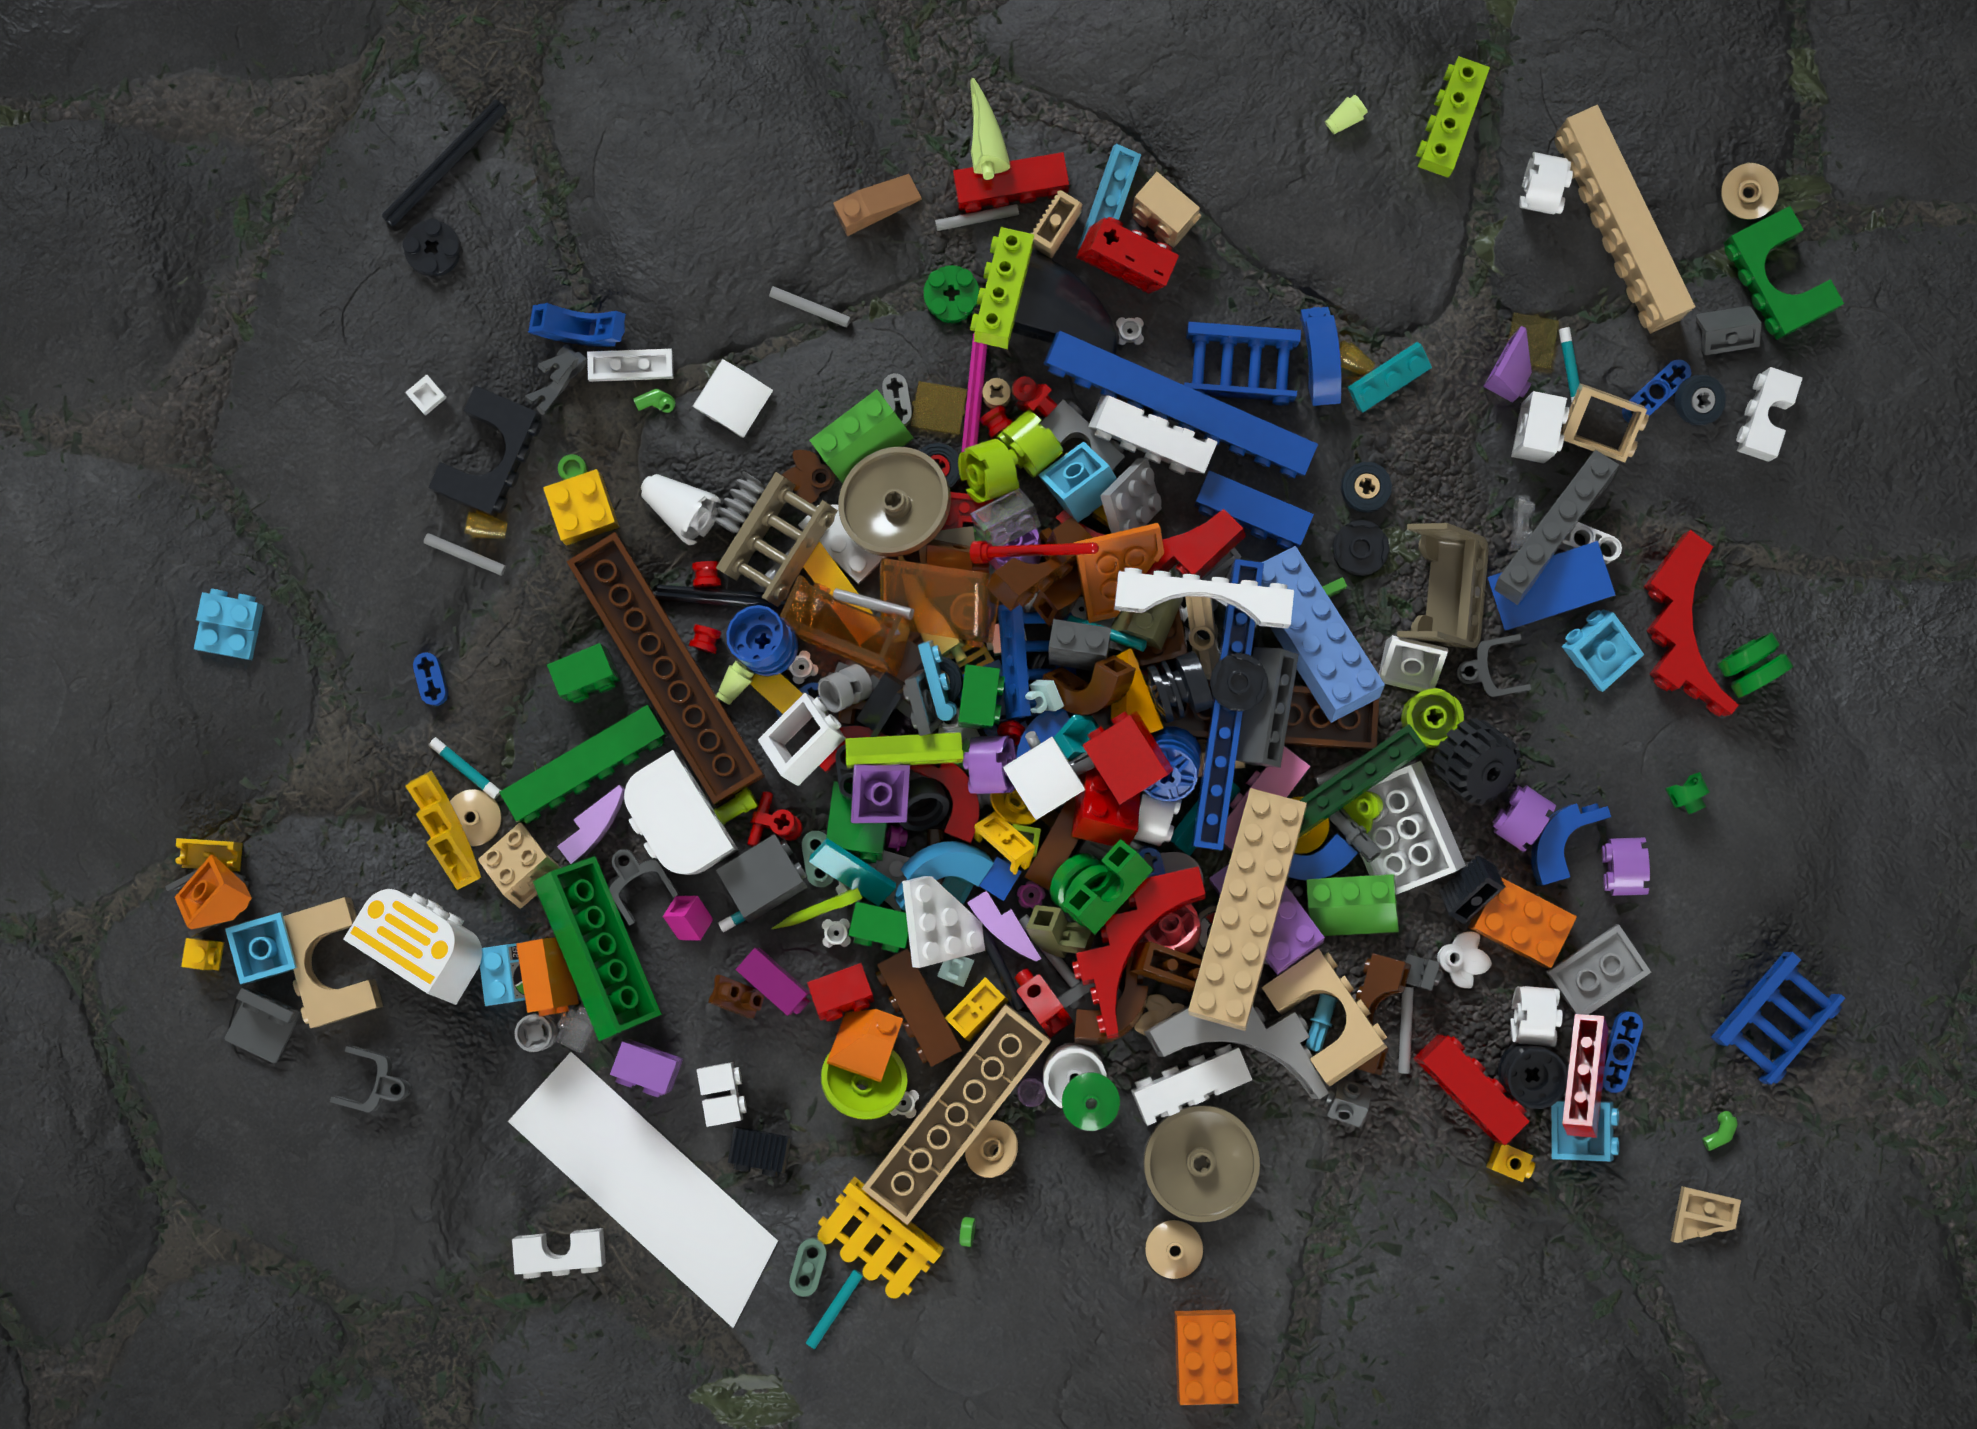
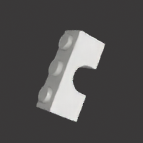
M1772 367L1765 370L1762 374H1758L1753 385V389L1756 390L1754 399L1749 401L1745 410V416H1748L1746 424L1740 428L1736 441L1740 442L1737 449L1738 452L1768 462L1778 456L1786 430L1775 427L1770 422L1768 410L1771 406L1786 410L1794 405L1802 377Z
M603 1228L572 1232L570 1234L571 1247L565 1255H556L549 1250L546 1233L513 1238L515 1274H523L524 1279L541 1277V1272L552 1271V1276L570 1274V1269L580 1268L581 1273L598 1272V1267H602L606 1263Z

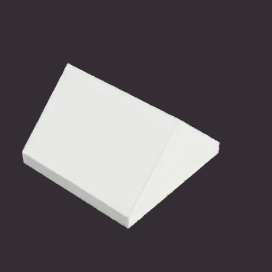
M1392 635L1385 643L1379 676L1384 684L1418 692L1435 688L1448 653V648Z

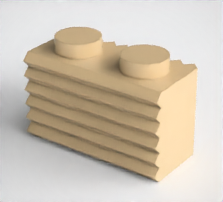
M1062 190L1057 191L1054 200H1051V205H1048L1045 214H1042V219H1039L1036 228H1033V233H1030L1034 234L1033 248L1052 258L1081 214L1083 204Z

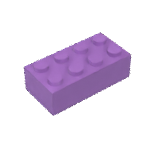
M1229 864L1209 878L1210 885L1219 897ZM1286 885L1265 958L1277 976L1322 945L1325 939Z

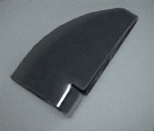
M1032 252L1012 332L1052 343L1056 333L1062 331L1116 355L1119 334L1110 315L1097 296L1074 273L1059 263L1041 254Z

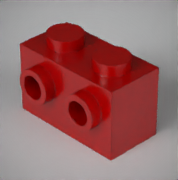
M861 963L807 982L820 1021L825 1019L826 1021L837 1020L843 1016L842 1013L852 1009L854 1012L862 1011L870 1006L869 1003L874 1002L873 994Z

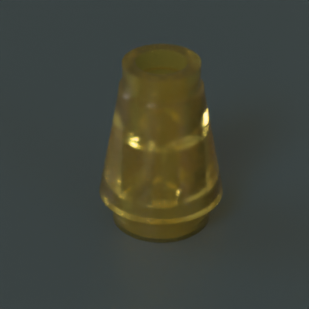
M1344 340L1340 342L1341 368L1363 376L1373 370L1375 362L1351 341L1349 343Z
M476 510V513H468L465 534L471 535V538L505 539L508 522Z

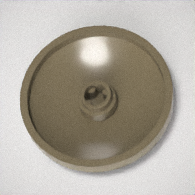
M908 447L885 448L868 455L849 472L843 482L839 495V516L845 531L860 548L878 556H903L923 548L937 536L949 515L951 492L945 474L939 465L927 454Z
M1203 1104L1186 1106L1180 1112L1166 1116L1152 1131L1144 1152V1173L1147 1184L1156 1200L1175 1216L1193 1222L1216 1221L1236 1212L1251 1196L1259 1177L1260 1157L1253 1135L1235 1115L1216 1106Z

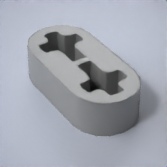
M893 373L888 375L883 381L884 399L895 413V404H901L902 412H907V415L903 416V421L901 422L904 426H907L912 419L908 385L902 375ZM897 380L898 385L903 384V387L898 390L900 398H894L893 391L891 389L887 390V387L891 386V381Z

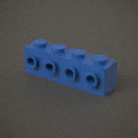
M1212 471L1208 472L1194 504L1195 507L1199 508L1198 512L1210 518L1225 509L1242 527L1251 530V535L1263 540L1269 537L1277 541V546L1286 550L1294 546L1298 549L1301 546L1314 515Z

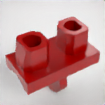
M1026 376L1019 377L1013 382L1012 393L1016 399L1020 400L1015 406L1021 411L1030 410L1038 417L1041 415L1047 417L1057 407V404L1048 396L1052 389L1046 384H1036L1033 379Z

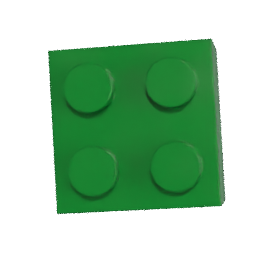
M601 643L547 664L559 697L568 702L573 701L574 704L588 699L589 693L596 690L603 693L615 688V683L621 680L609 649Z
M965 665L958 727L992 731L993 724L999 725L1001 705L996 704L997 696H1002L1005 676H999L1000 668Z
M856 902L848 936L854 937L853 943L872 946L874 941L883 943V950L898 953L900 948H907L909 940L906 913Z

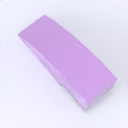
M618 785L574 819L580 829L557 846L570 864L581 861L602 840L621 808L625 793L623 786Z
M987 891L967 902L984 926L1005 945L1034 961L1041 959L1012 909L1001 915Z

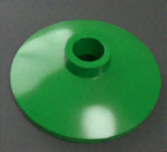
M1088 1072L1077 1075L1069 1081L1062 1094V1108L1066 1118L1071 1124L1082 1130L1095 1131L1106 1127L1115 1119L1120 1106V1097L1116 1086L1109 1078L1099 1073ZM1093 1098L1097 1101L1094 1108L1086 1106L1088 1099Z

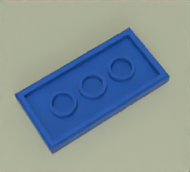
M1598 541L1553 555L1519 605H1516L1494 590L1497 580L1502 573L1488 577L1505 631L1616 595Z

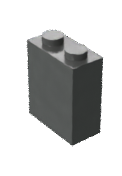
M1053 619L1049 642V665L1094 671L1095 663L1108 658L1111 628Z
M775 834L716 870L748 923H751L807 888L803 880L808 877L799 862L795 865L789 856L793 854V851L785 839L780 841Z

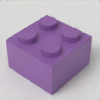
M629 1039L622 1041L610 1075L617 1077L615 1082L621 1085L632 1087V1085L636 1086L637 1084L644 1087L642 1092L659 1097L672 1091L683 1058Z

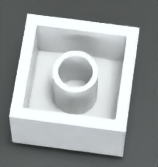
M1533 391L1521 403L1511 457L1545 463L1551 457H1554L1557 451H1561L1564 442V435L1560 434L1562 424H1566L1569 415V407H1565L1567 398Z

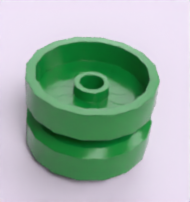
M1773 632L1757 640L1753 639L1745 643L1717 663L1723 675L1727 677L1743 671V674L1733 680L1731 688L1737 698L1761 688L1793 668V664L1787 654H1778L1767 659V656L1775 652L1780 645Z
M1089 853L1074 855L1067 859L1053 876L1050 887L1051 899L1056 906L1062 908V911L1068 913L1074 921L1084 926L1062 903L1081 882L1090 889L1102 884L1107 875V867L1100 859Z

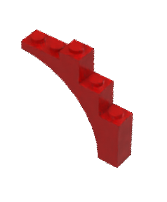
M1223 509L1206 523L1186 533L1162 539L1164 554L1158 562L1155 561L1146 574L1153 575L1154 571L1168 572L1175 566L1182 576L1183 574L1199 575L1201 579L1246 537L1244 528ZM1063 510L1056 516V519L1061 525L1071 516ZM1079 523L1093 538L1104 535Z
M1689 530L1680 537L1644 586L1649 591L1648 595L1653 600L1666 604L1646 631L1652 635L1651 639L1662 647H1669L1649 675L1655 678L1654 683L1665 691H1674L1683 685L1684 692L1694 699L1700 698L1707 703L1706 708L1717 716H1727L1733 714L1738 704L1720 688L1709 673L1699 653L1693 631L1692 604L1695 585L1702 565L1713 549V546L1692 530Z
M1199 866L1146 878L1128 898L1130 908L1136 907L1137 910L1112 915L1105 925L1101 927L1100 932L1103 943L1109 942V946L1076 953L1077 961L1072 962L1075 978H1082L1083 986L1095 983V987L1090 988L1093 1004L1100 1005L1102 1015L1096 1016L1100 1033L1106 1032L1107 1039L1119 1037L1116 1019L1117 992L1123 970L1134 948L1145 934L1164 917L1183 906L1205 899V890Z

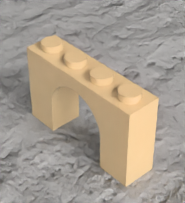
M340 898L283 916L297 968L293 969L296 980H293V986L297 996L302 998L304 1005L301 1008L302 1017L306 1024L309 1023L310 1028L327 1025L383 1007L375 979L366 980L341 989H333L321 983L315 976L312 968V954L319 941L329 934L350 928L357 918L352 898Z
M1318 948L1261 988L1281 1015L1306 998L1316 994H1328L1342 1002L1346 1011V1026L1342 1035L1334 1043L1310 1058L1326 1084L1331 1086L1386 1049L1387 1046L1383 1040L1387 1036L1378 1023L1374 1026L1370 1023L1367 1016L1371 1013L1363 1001L1360 999L1356 1002L1350 994L1354 991V988L1345 975L1339 978L1334 970L1338 965L1328 952L1324 955Z

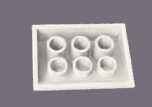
M1421 761L1393 772L1367 790L1378 794L1383 802L1382 811L1378 817L1373 819L1372 829L1367 833L1369 838L1382 852L1370 863L1361 854L1369 876L1394 874L1397 895L1456 872L1466 866Z

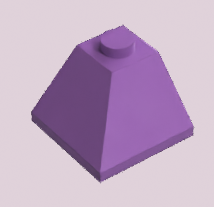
M1521 326L1509 339L1483 386L1512 403L1519 396L1523 398L1531 386V383L1527 381L1532 371L1527 330L1525 327Z
M854 765L851 823L907 822L910 765Z

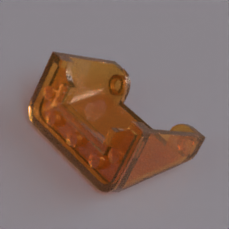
M881 558L880 600L914 609V615L909 620L880 612V627H885V633L902 635L903 630L964 639L967 640V646L983 648L984 642L993 643L999 599L987 588L993 574Z

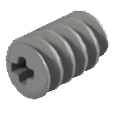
M744 471L742 474L746 481L741 479L736 481L740 490L730 489L729 491L734 499L724 498L723 500L727 509L717 508L721 518L711 517L716 523L732 533L739 532L740 524H744L747 514H750L753 505L757 503L760 495H762L766 488L759 480Z

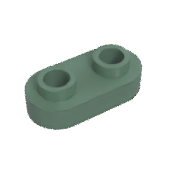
M811 831L802 840V852L808 876L807 879L816 887H826L834 880L827 873L823 878H817L815 871L818 867L809 862L810 855L815 851L811 848V842L817 839L822 844L826 839L827 835L821 831Z
M817 1238L804 1240L797 1251L789 1284L791 1290L798 1296L806 1297L813 1294L820 1281L827 1256V1248ZM810 1247L818 1250L816 1257L808 1255L807 1250ZM806 1275L809 1277L810 1283L802 1285L799 1278Z

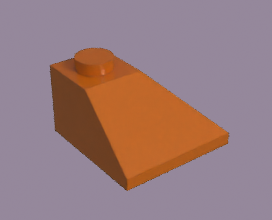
M212 854L175 896L186 926L190 929L234 920L240 912L247 908L249 901L252 899L245 883Z
M878 1009L845 1012L827 1064L881 1082L903 1018Z

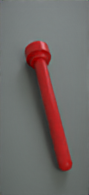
M973 541L970 546V558L974 564H986L993 558L1096 554L1099 551V546L1094 542L993 546L987 541Z

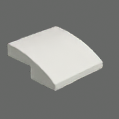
M722 359L692 407L744 438L773 390Z
M1053 737L1003 767L1035 820L1085 790L1084 785Z

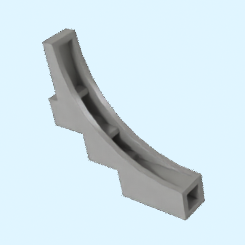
M1189 1004L1144 1031L1158 1057H1165L1184 1047L1204 1042L1222 1041L1244 1045L1260 1051L1282 1064L1299 1080L1312 1099H1321L1329 1094L1325 1087L1328 1084H1326L1320 1073L1315 1070L1310 1058H1312V1054L1305 1045L1302 1046L1300 1044L1309 1038L1306 1032L1308 1025L1304 1018L1295 1012H1288L1264 1026L1265 1018L1258 1007L1252 1006L1246 1031L1190 1016L1188 1013Z

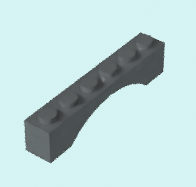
M1595 449L1499 576L1495 591L1516 605H1519L1571 530L1613 480L1619 464Z

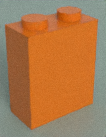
M556 937L516 944L527 1013L538 1011L539 1017L568 1012L569 1005L579 1004L576 985Z

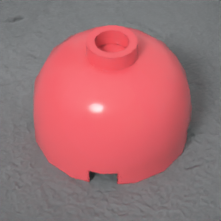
M1191 904L1183 906L1158 922L1145 934V938L1148 942H1154L1187 954L1193 950L1200 939L1202 930L1199 915Z

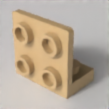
M518 823L478 859L501 893L520 909L537 895L533 881L550 871L561 868L559 864L542 850L522 823Z

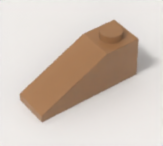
M907 174L858 190L834 202L833 205L846 235L849 236L922 200L911 176Z

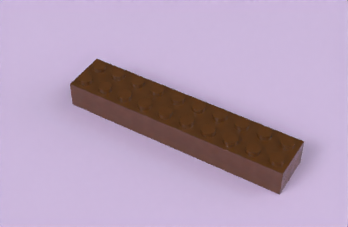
M612 533L566 561L713 804L718 806L742 791V789L765 777L756 759L617 533Z
M1143 676L1148 686V676ZM1294 686L1284 745L1371 751L1377 747L1379 698L1330 723L1310 689L1305 686ZM1188 703L1183 704L1185 717L1179 719L1174 708H1171L1174 721L1165 723L1160 712L1156 710L1160 715L1163 727L1176 726L1189 731L1196 739L1207 740L1212 708L1194 714ZM1111 705L1090 714L1099 727L1102 726L1104 730L1113 725L1111 721Z

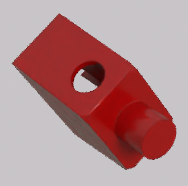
M1027 968L1015 976V980L1020 986L1017 989V993L1050 1038L1072 1023L1073 1020L1040 974L1034 977Z

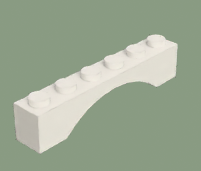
M1125 568L1124 572L1119 571L1114 607V610L1144 613L1155 605L1170 599L1198 596L1218 599L1233 605L1251 617L1259 626L1288 629L1291 625L1294 590L1287 589L1285 584L1271 583L1270 587L1258 586L1257 581L1241 580V584L1229 583V579L1223 577H1212V581L1200 580V576L1194 574H1183L1182 578L1171 577V573L1166 571H1154L1153 575L1142 574V570L1137 568Z

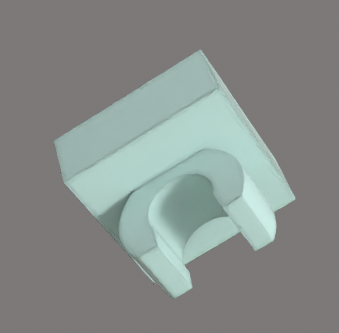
M1036 680L1029 685L1031 691L1025 695V698L1027 700L1035 699L1037 703L1031 709L1032 713L1057 711L1064 706L1054 680Z
M963 956L944 961L937 976L964 987L974 960Z

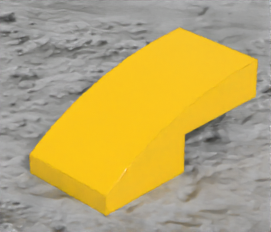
M781 673L768 677L755 674L751 678L753 681L750 685L782 714L803 695Z

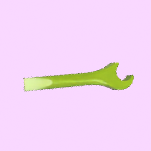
M858 888L847 890L835 897L791 914L771 929L799 924L834 909L850 905L862 899Z

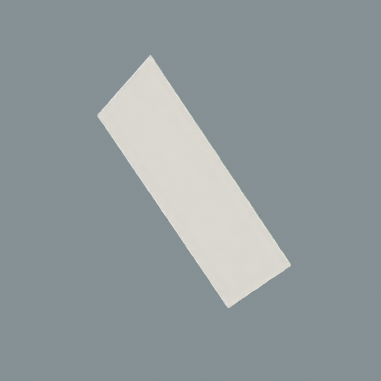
M570 1052L508 1122L734 1328L778 1240L579 1058Z

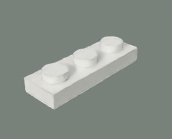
M672 349L587 352L588 380L590 382L674 379Z

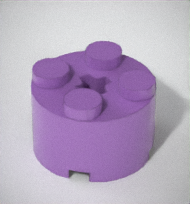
M1009 736L971 737L969 752H964L963 754L964 769H969L968 789L970 793L991 794L1012 793L1015 787L1003 768L1017 758V750L1012 738H1009Z
M1517 785L1508 798L1511 801L1507 809L1501 808L1492 822L1495 828L1494 833L1524 852L1527 850L1525 843L1527 842L1532 845L1548 823L1550 818L1545 816L1548 809L1554 812L1556 805L1526 785L1522 788Z
M1645 837L1609 839L1608 843L1602 846V862H1608V872L1603 874L1604 891H1610L1612 896L1648 895L1649 888H1643L1644 881H1650L1648 848H1642L1641 844L1646 842Z

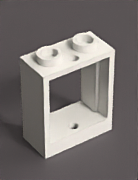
M806 693L758 739L779 774L797 786L845 740L844 735L839 729L841 727L840 722L827 712L828 709L824 706L820 697L814 699ZM814 717L821 729L792 757L785 744Z

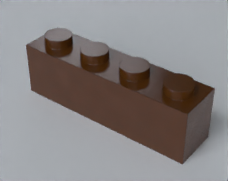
M1154 942L1138 943L1130 971L1193 993L1202 960Z
M907 948L877 964L879 971L875 973L882 987L889 986L893 996L889 997V1000L896 1013L902 1011L907 1020L902 1024L910 1038L916 1037L920 1047L916 1048V1051L923 1064L929 1062L932 1067L962 1051L920 969L912 967L909 949Z

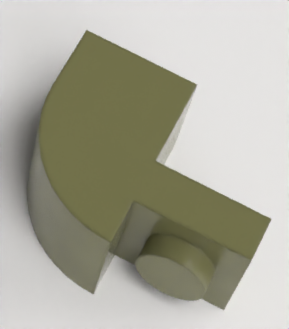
M1035 905L1026 927L1030 938L1040 949L1065 958L1067 952L1078 953L1090 950L1096 935L1087 927L1075 922H1068L1062 908Z

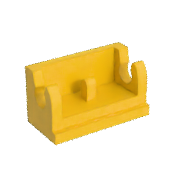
M996 811L975 824L974 839L980 843L985 838L1011 862L1010 871L1014 875L1017 874L1020 865L1024 870L1031 866L1035 846L1011 824L1002 819Z
M176 838V847L180 848L181 853L180 857H177L175 861L177 864L182 865V868L199 869L212 854L231 871H240L243 843Z
M985 977L945 1019L970 1042L1009 1000Z

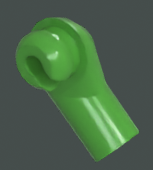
M659 389L651 390L633 398L638 411L653 406L664 413H670L676 404L675 399L671 395Z
M1724 1111L1718 1115V1122L1720 1123L1718 1131L1702 1138L1703 1144L1708 1151L1732 1140L1738 1122L1731 1112Z

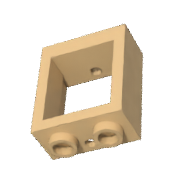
M1580 383L1570 406L1567 422L1563 424L1560 434L1564 435V441L1591 451L1596 449L1605 456L1626 462L1627 457H1632L1638 444L1635 438L1639 430H1644L1649 415L1646 414L1647 409L1642 405ZM1591 396L1634 411L1618 449L1576 435Z

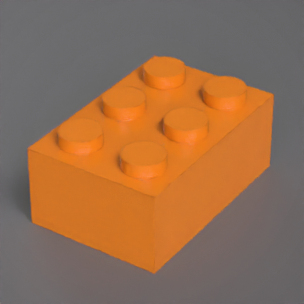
M1502 878L1506 887L1474 915L1468 928L1542 967L1552 968L1577 916Z
M1233 1310L1174 1311L1177 1399L1179 1404H1238L1236 1321Z

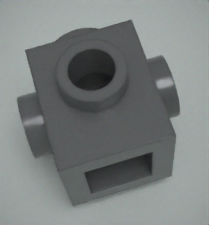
M1343 1078L1336 1082L1334 1088L1329 1087L1327 1090L1329 1094L1325 1096L1324 1103L1328 1104L1327 1116L1360 1127L1369 1109L1372 1088Z

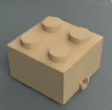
M1158 172L1152 176L1135 196L1132 208L1133 218L1142 227L1148 226L1155 232L1154 236L1161 243L1169 244L1173 248L1202 216L1199 213L1200 207Z

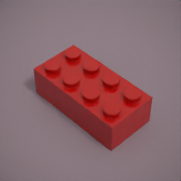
M1437 1034L1413 1059L1494 1142L1505 1146L1530 1122L1524 1116L1527 1111L1515 1099L1512 1101L1504 1095L1506 1089L1495 1078L1491 1079L1483 1074L1486 1070L1485 1067L1476 1058H1470L1463 1053L1465 1047L1454 1036L1451 1038L1449 1035Z

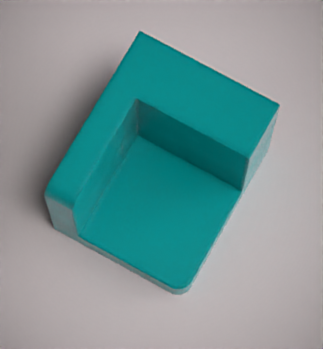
M1073 715L1054 736V739L1066 758L1072 760L1086 752L1082 745L1090 740L1087 734L1097 729L1099 725L1093 716Z

